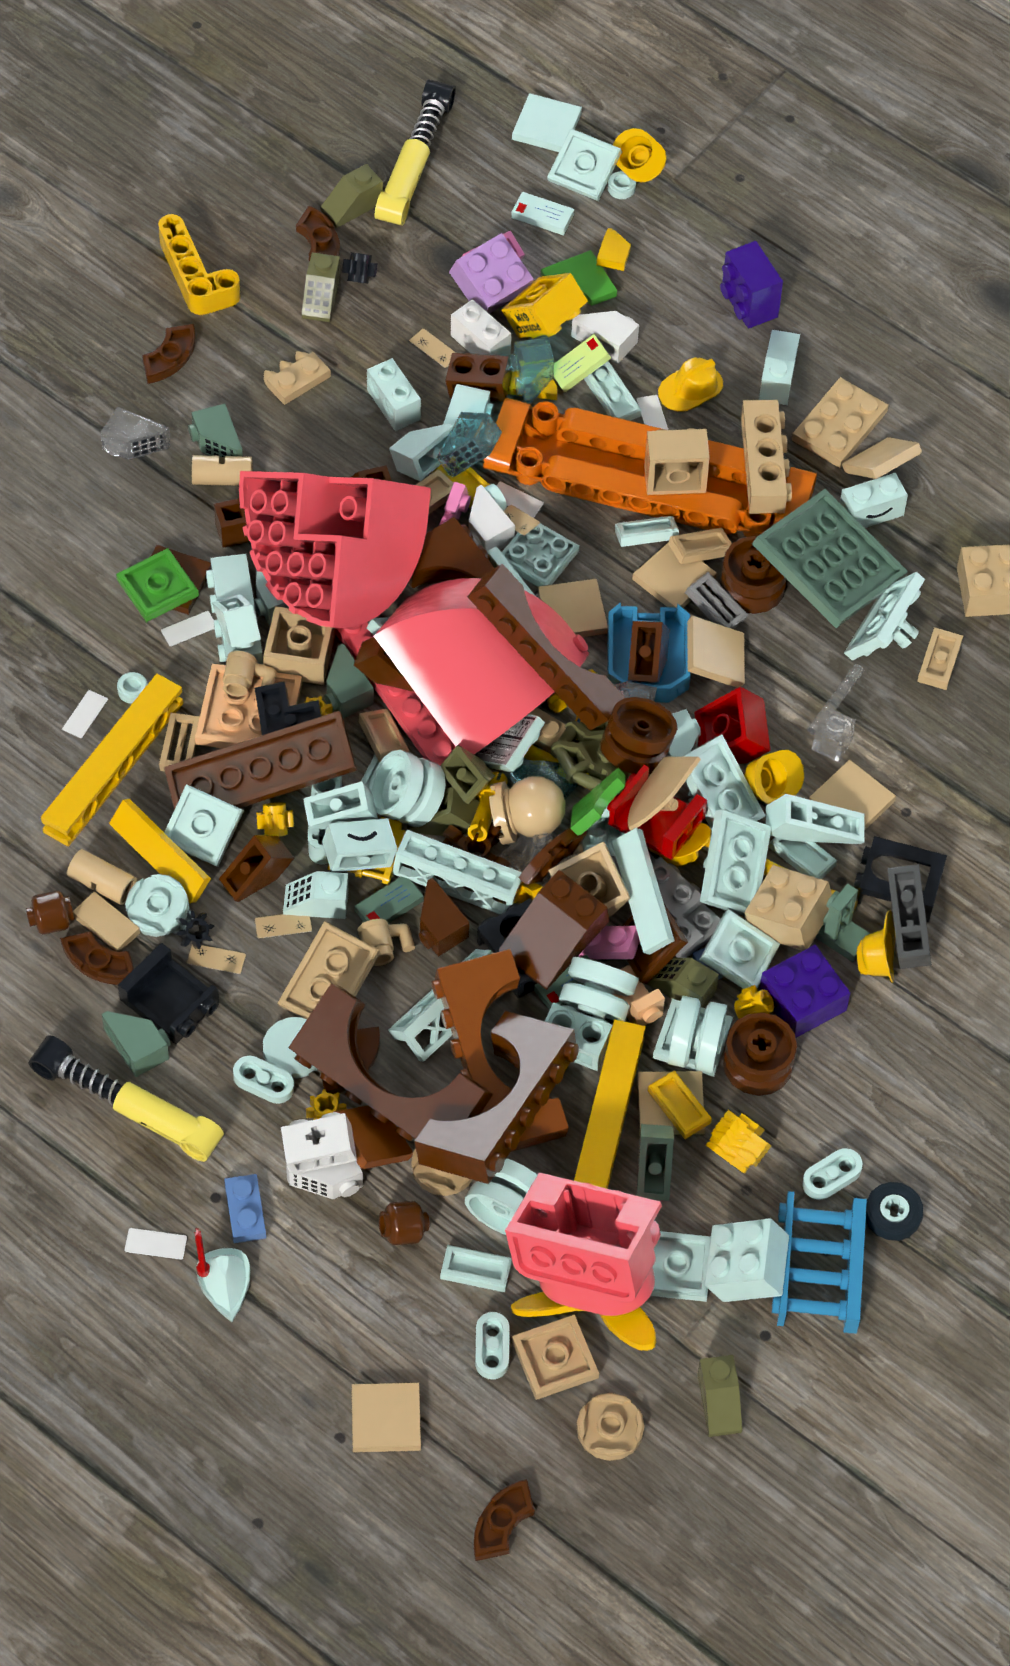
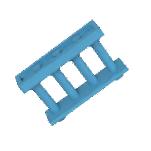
M788 1191L786 1203L779 1204L778 1222L784 1223L783 1230L789 1235L783 1294L782 1296L773 1297L772 1313L778 1314L777 1326H784L786 1313L789 1311L838 1316V1320H844V1333L857 1334L861 1311L867 1199L854 1198L851 1210L845 1209V1212L795 1208V1192ZM793 1221L842 1225L843 1229H849V1240L843 1239V1242L794 1238L792 1237ZM791 1251L840 1255L842 1259H847V1270L842 1269L840 1273L790 1268ZM789 1281L840 1286V1289L846 1290L845 1300L833 1303L788 1298Z

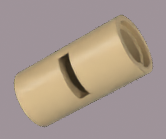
M193 455L192 485L239 486L240 471H253L252 457L249 456L220 457Z
M84 849L79 850L75 854L67 870V876L92 890L96 889L99 894L120 905L126 903L128 892L137 882V878Z

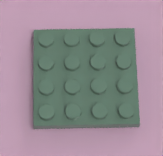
M826 489L757 536L752 543L835 628H838L883 594L892 583L902 579L908 572Z

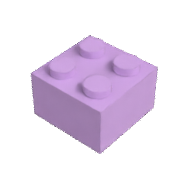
M502 233L457 259L449 271L468 301L473 299L489 314L513 300L532 284L534 280Z

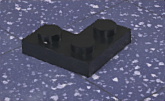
M285 681L255 688L262 735L322 716L319 700L290 706Z

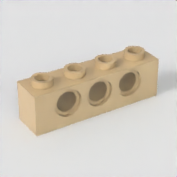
M743 400L741 425L749 514L785 513L786 501H791L792 499L791 483H786V477H789L790 470L789 459H784L783 453H787V436L781 435V429L785 428L784 411H779L778 400Z

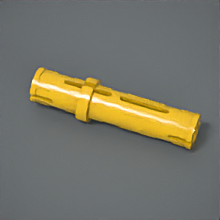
M497 771L493 772L495 777L479 794L480 802L467 833L472 840H474L476 832L479 833L476 840L478 842L486 839L492 822L489 796L495 795V791H491L490 785L499 782L508 783V779L503 773L500 780H496L499 774Z

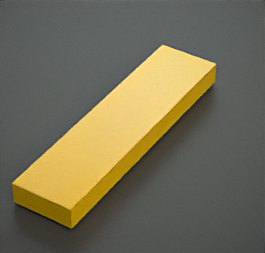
M130 799L122 800L109 824L159 874L171 876L180 882L188 895L189 903H196L211 878Z

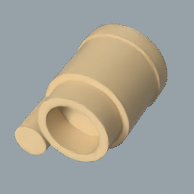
M232 651L228 654L226 660L223 689L229 695L244 696L251 687L254 675L263 677L261 686L270 685L275 682L276 670L257 663V659L248 652Z
M372 919L362 923L357 929L362 941L380 950V954L373 966L385 965L394 959V946L391 937L400 938L404 952H410L415 949L410 927L407 924L388 925V922L384 919Z

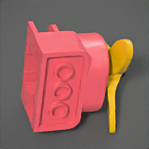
M539 1172L505 1232L515 1269L523 1276L539 1281L543 1292L515 1301L511 1305L512 1313L522 1317H536L573 1311H588L599 1314L608 1329L629 1346L643 1351L655 1348V1329L640 1306L649 1299L655 1285L653 1265L656 1257L654 1248L661 1233L659 1224L654 1220L662 1207L661 1202L627 1194L619 1190H610L594 1186L590 1183H581Z

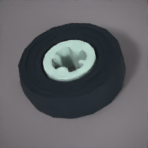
M888 1182L879 1185L871 1191L866 1204V1222L877 1236L886 1240L899 1241L909 1238L918 1230L923 1219V1203L920 1196L911 1187L903 1183ZM891 1206L898 1207L897 1217L890 1215Z

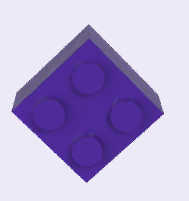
M757 241L727 251L725 262L722 266L723 280L720 284V289L724 298L729 299L732 303L737 318L739 320L742 319L748 329L778 318L783 280Z
M816 945L762 972L759 990H767L770 993L774 1002L773 1011L777 1017L788 1023L795 1033V1038L847 1011L850 991Z

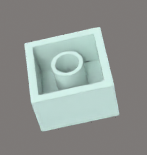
M771 1218L712 1225L705 1286L723 1302L782 1296L789 1235Z

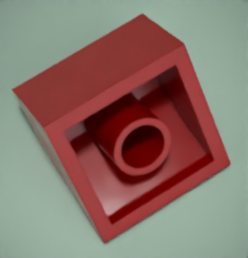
M741 686L694 712L695 719L701 730V736H698V747L722 734L738 764L749 763L771 751L764 699Z

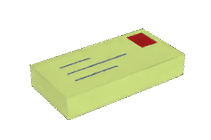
M593 334L551 365L548 370L561 389L567 392L610 360L611 357L596 335Z

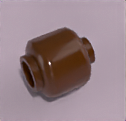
M59 890L34 895L31 900L32 907L26 908L29 926L36 925L38 932L42 935L68 929L69 921L74 920L69 896L64 897L63 893Z
M416 1201L392 1202L386 1206L385 1211L380 1212V1234L392 1245L419 1243L424 1232L429 1230V1215L427 1212L422 1211L421 1206Z

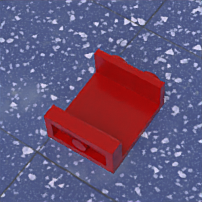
M643 765L637 774L632 773L625 783L624 790L620 795L617 794L608 804V825L624 834L631 831L628 828L629 811L637 793L648 779V766ZM698 794L695 795L689 804L673 796L678 801V808L675 811H659L638 827V829L643 831L646 845L671 860L675 857L705 818L707 799Z

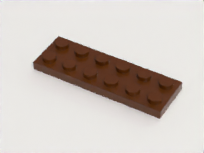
M340 711L166 766L164 770L175 810L186 784L231 805L242 808L357 771L343 716Z

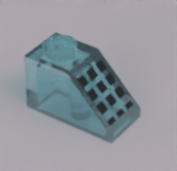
M461 412L436 458L449 476L455 477L488 457L502 431L489 413Z

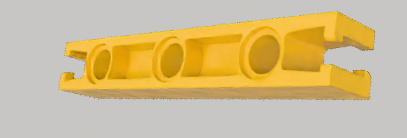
M159 674L152 678L42 814L41 822L45 824L42 828L43 833L67 847L71 845L168 724L170 713H176L183 705V699L179 697L182 693L181 686Z
M614 1019L574 1181L590 1183L594 1186L608 1189L643 1047V1036L646 1026Z

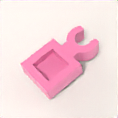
M453 483L444 508L445 513L439 525L453 517L459 520L461 513H466L471 496L468 495L469 492L464 484Z

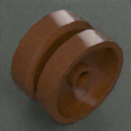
M757 536L744 537L730 545L725 552L720 584L746 613L752 614L767 612L776 607L784 597L786 578L752 545Z
M640 697L624 698L617 702L612 710L608 725L600 741L601 751L610 763L623 771L637 774L641 767L646 765L649 767L648 774H651L662 758L668 755L669 748L678 730L676 719L669 710L650 699Z
M763 1012L748 1014L734 1023L728 1032L723 1058L725 1075L733 1086L744 1093L756 1096L772 1094L785 1086L791 1078L797 1049L795 1033L788 1023L776 1015Z

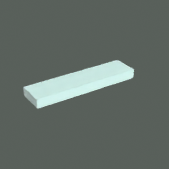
M634 828L613 840L612 846L623 883L631 898L629 905L643 953L650 955L675 940L643 831Z

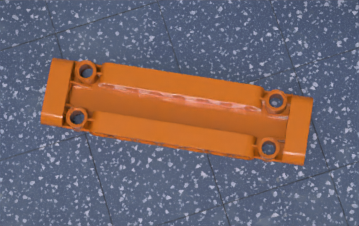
M505 398L483 464L485 469L516 476L517 480L524 485H533L541 482L544 488L555 493L657 518L673 516L677 523L706 530L722 528L726 534H734L738 530L742 531L746 537L759 536L810 500L817 478V473L791 467L789 477H786V483H791L792 499L791 501H786L785 513L749 514L744 448L708 440L710 459L706 493L647 495L644 469L647 431H656L661 428L579 408H568L564 414L558 413L557 406L551 402H539L532 407L530 403Z

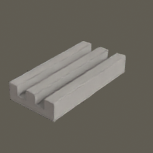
M709 572L685 591V594L713 623L734 629L748 617L743 608ZM704 583H706V585L719 597V599L733 612L736 618H733V616L722 606L723 604L719 601V599L717 597H714L706 589V587L703 585Z

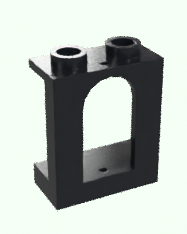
M874 836L872 846H865L860 864L866 865L864 873L857 872L854 888L859 891L857 896L858 904H861L863 894L891 902L889 881L882 880L873 873L871 869L872 863L881 856L902 859L931 867L925 890L923 891L926 922H929L947 855Z
M529 898L522 903L516 902L501 915L485 919L477 928L478 945L481 946L485 943L493 953L499 952V948L505 941L502 933L515 927L533 900ZM517 967L520 980L518 987L512 991L519 999L532 992L537 982Z

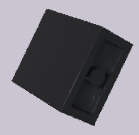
M163 943L159 944L118 984L120 1001L143 1019L151 1020L157 1030L162 1028L169 1040L174 1044H177L183 1037H189L195 1031L197 1023L204 1016L212 1015L219 1005L218 988L213 984L208 988L172 959L171 950Z

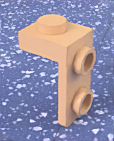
M629 965L620 969L636 976ZM639 980L634 995L621 996L613 994L630 1005L626 1016L630 1023L645 1026L663 1016L665 997L659 989L649 993Z

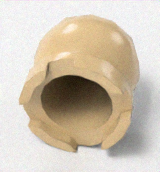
M529 776L517 781L511 789L508 788L505 782L490 785L491 791H495V795L489 796L490 809L494 827L501 826L503 835L499 836L498 839L502 845L516 842L518 833L526 837H543L548 835L561 824L564 818L565 799L561 789L552 780L542 776Z

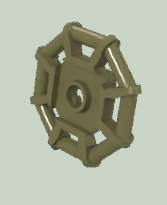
M570 721L566 724L565 731L558 741L551 745V755L557 758L566 774L565 779L570 784L577 783L593 790L617 769L606 759L601 751L600 741L608 721L592 730H589L583 722ZM575 739H578L580 742H579V744H578V743H574V742H572V741L575 740ZM570 757H576L579 763L574 765ZM621 770L626 775V779H628L631 773Z

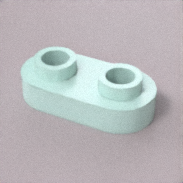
M244 1056L234 1064V1081L241 1089L276 1104L284 1103L292 1097L294 1093V1080L289 1072L255 1056ZM248 1073H252L255 1075L251 1079H247L244 1077ZM280 1086L283 1088V1090L281 1092H275L273 1091V1088Z
M843 1148L809 1167L803 1178L802 1186L804 1192L813 1199L823 1200L851 1184L861 1174L863 1163L860 1155L852 1149ZM847 1166L850 1168V1171L844 1172L839 1167ZM821 1182L824 1187L817 1188L813 1183Z
M497 1312L483 1314L476 1324L475 1366L478 1373L487 1379L502 1377L509 1367V1322L505 1316ZM495 1329L498 1331V1334L490 1336L487 1334V1331ZM494 1360L498 1365L496 1367H489L486 1363Z

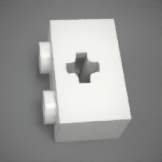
M473 299L451 314V336L471 354L511 355V333Z
M331 1112L324 1114L320 1119L311 1121L299 1119L292 1121L288 1126L281 1127L286 1164L293 1175L357 1161L352 1126L345 1113Z

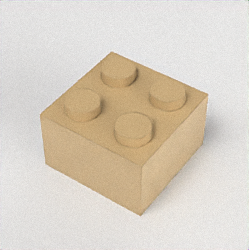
M689 428L685 430L659 429L647 431L644 464L647 495L706 493L710 459L707 429Z
M1010 545L961 547L957 572L965 617L1010 614Z
M275 606L263 655L264 665L274 668L278 673L302 676V682L324 685L335 639V628L316 625L308 622L306 618L299 614H293L288 610L289 608Z
M773 865L744 912L747 922L780 944L804 951L812 944L829 910L826 907L832 895L829 882Z

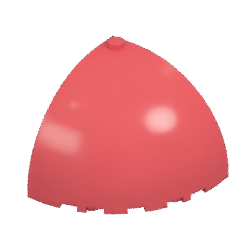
M240 471L239 500L240 509H245L247 525L243 527L244 536L248 537L252 546V550L249 553L257 571L262 572L268 581L266 586L277 600H282L289 606L288 610L290 612L299 614L306 618L308 622L319 626L332 628L354 627L367 623L379 616L392 605L405 589L413 575L423 549L428 523L431 488L374 478L327 477L294 472Z

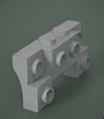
M649 853L663 902L688 941L676 954V958H688L699 948L708 944L721 919L704 903L700 902L701 890L694 883L690 884L684 879L674 864H668L661 856L656 860ZM614 856V857H612V859H613V861H614V863H615V865H616V868H617V870H618V872H619V874H620V876H621V873H620V870H619V867H618V863H617V860H616V856Z

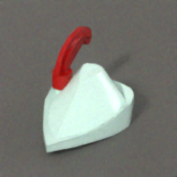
M195 1228L196 1232H194L199 1260L196 1269L199 1285L203 1294L213 1306L229 1321L233 1322L243 1304L250 1284V1264L248 1258L241 1250L233 1248L217 1249L204 1254L201 1231H199V1228Z

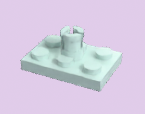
M918 572L892 583L883 594L877 597L844 651L846 656L851 660H855L863 655L867 657L880 647L882 649L886 648L893 639L902 649L912 643L909 638L915 639L919 631L906 621L908 615L906 610L921 594L919 589L925 579Z
M722 734L682 756L699 757L701 759L685 782L690 789L688 796H693L694 798L698 794L707 799L705 819L711 830L714 814L717 810H725L754 821H758L766 816Z
M725 810L715 811L708 856L703 863L705 874L700 902L724 910L729 909L736 914L745 916V910L763 881L772 826Z

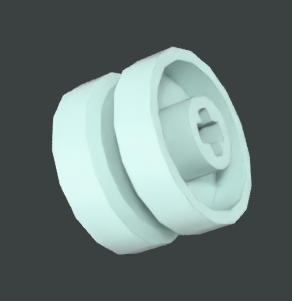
M403 750L391 751L378 764L371 779L369 790L374 797L376 812L381 816L397 819L401 823L412 827L425 825L437 813L443 800L446 786L445 774L442 767L435 762L418 758Z
M573 957L568 974L571 978L585 985L576 983L564 984L559 1001L592 1016L625 1022L630 1005L613 994L621 996L634 995L639 978L596 961Z
M682 996L673 1032L668 1064L685 1068L689 1063L692 1049L697 1050L694 1063L696 1070L713 1074L717 1055H720L723 1045L727 1005L710 1002L707 1005L704 1019L699 1020L701 1009L699 999Z
M506 1159L502 1170L495 1174L489 1184L479 1181L472 1184L465 1196V1205L469 1212L483 1224L506 1235L505 1229L536 1179L537 1174L522 1164Z

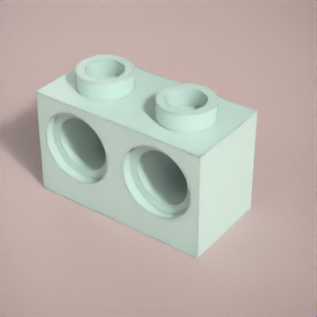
M393 358L367 369V391L395 431L421 420V398Z
M553 1003L545 1022L574 1029L576 1044L579 1046L578 1056L574 1063L598 1071L607 1050L613 1025L603 1018L591 1017L580 1013L572 1006H561ZM593 1037L596 1038L598 1041L588 1042L585 1040V1038Z

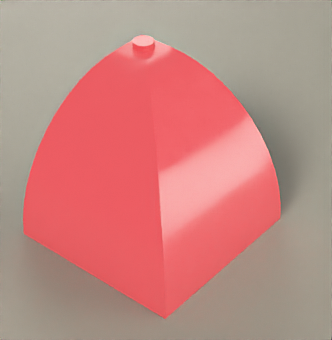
M462 578L433 584L407 597L377 631L374 637L453 744L461 746L472 754H476L527 716L555 691L467 597L481 578ZM525 591L532 615L543 634L564 657L581 667L589 655L586 641L579 634L575 635L563 618L549 605Z

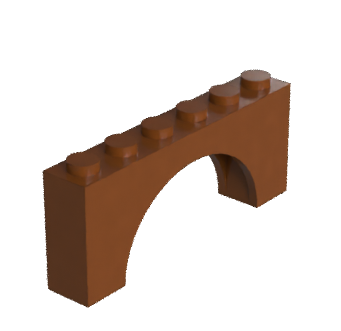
M511 949L438 968L435 980L431 981L435 998H441L444 1010H441L443 1024L446 1029L451 1028L454 1037L453 1040H450L455 1059L460 1058L463 1069L460 1070V1074L469 1076L493 1093L481 1114L498 1105L512 1091L491 1069L481 1042V1023L488 1008L497 998L510 990L516 989L519 984L520 976ZM559 1098L548 1099L547 1103L541 1106L535 1115L533 1124L530 1128H526L520 1137L517 1148L511 1152L566 1137L569 1126Z

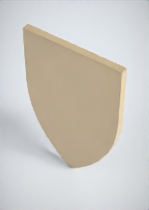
M663 757L641 787L631 805L628 815V828L630 830L638 828L659 811H675L678 808V801L673 796L678 792L701 759L699 757Z

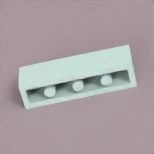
M238 554L211 558V570H206L208 588H214L215 595H210L212 613H215L212 602L242 595L253 605L256 617L247 555ZM218 619L214 620L216 638L222 637V644L217 645L220 663H226L230 652L244 651L252 654L257 659V663L263 665L260 640L254 641V645L246 649L238 650L236 647H231L224 638Z

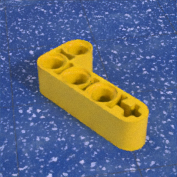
M174 214L163 216L158 223L160 246L189 310L196 315H205L236 305L240 301L239 275L230 269L207 274L182 218Z

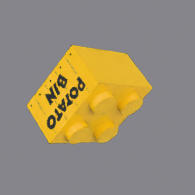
M571 273L549 275L537 278L503 307L501 311L518 338L531 337L534 339L542 335L550 337L562 329L561 324L566 320H571L581 313L580 308L588 300Z

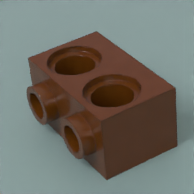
M452 353L445 379L449 398H452L456 384L490 391V401L504 402L508 395L512 376L509 357Z

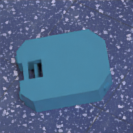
M621 602L609 611L607 678L616 688L622 685L619 691L625 698L640 697L654 702L669 703L689 689L687 621L690 619V614L678 603L677 608L660 607V613H637L636 606H621ZM633 621L663 622L670 629L667 662L659 683L628 681Z

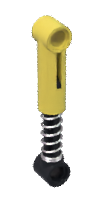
M430 79L427 80L421 101L423 109L412 131V137L405 141L385 191L381 192L375 207V219L401 226L404 225L409 212L411 198L430 154V140L434 138L433 133L437 130L436 126L440 123L439 119L442 118L445 112L449 113L452 109L456 86Z
M46 1036L28 1062L34 1072L47 1080L53 1081L60 1077L62 1079L69 1078L72 1084L78 1083L81 1089H89L90 1094H98L100 1099H108L109 1104L113 1105L114 1111L179 1145L187 1155L195 1160L207 1161L224 1135L221 1127L206 1117L198 1116L196 1118L131 1082L121 1085L118 1079L113 1081L109 1079L108 1074L105 1076L100 1074L99 1069L93 1070L89 1064L86 1066L81 1064L80 1059L72 1056V1049L55 1036Z

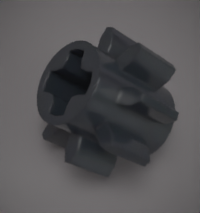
M351 252L350 259H343L342 273H348L347 281L368 284L369 276L376 277L378 263H371L372 255Z
M187 910V918H176L180 925L179 930L174 931L173 935H180L183 938L181 941L182 947H187L192 941L194 949H201V941H212L208 934L209 929L215 926L207 924L205 921L207 913L202 912L195 918L194 911ZM193 925H198L199 931H196L194 935L189 934V929Z

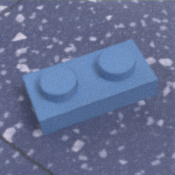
M257 1174L225 1178L224 1183L233 1243L266 1239Z

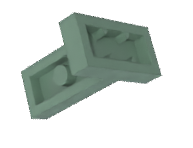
M847 883L841 892L835 891L826 904L829 910L815 938L851 962H854L857 958V947L860 941L870 933L852 922L858 890Z

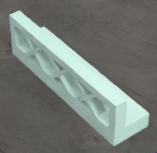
M410 830L406 831L396 852L392 871L393 875L408 878L412 882L425 887L427 886V881L433 877L447 895L500 915L514 904L516 894L522 883L518 878L522 873L520 871ZM402 863L412 866L415 870L402 866ZM434 875L443 878L445 881L436 879ZM463 886L471 888L474 892L465 890ZM492 897L503 900L506 904L495 901Z
M475 949L463 961L493 954L491 950ZM433 989L388 1029L394 1040L406 1041L419 1061H425L453 1035L451 1028L439 1027L441 1010H444L441 998H435ZM423 1029L431 1030L430 1043L422 1049L415 1037Z

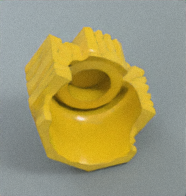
M730 1110L718 1122L713 1132H711L710 1141L706 1143L707 1147L744 1174L751 1165L757 1167L772 1145L760 1137L765 1129L743 1113L738 1117Z

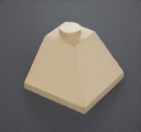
M601 842L548 870L551 878L558 870L562 871L607 906L609 917L631 899L605 842Z

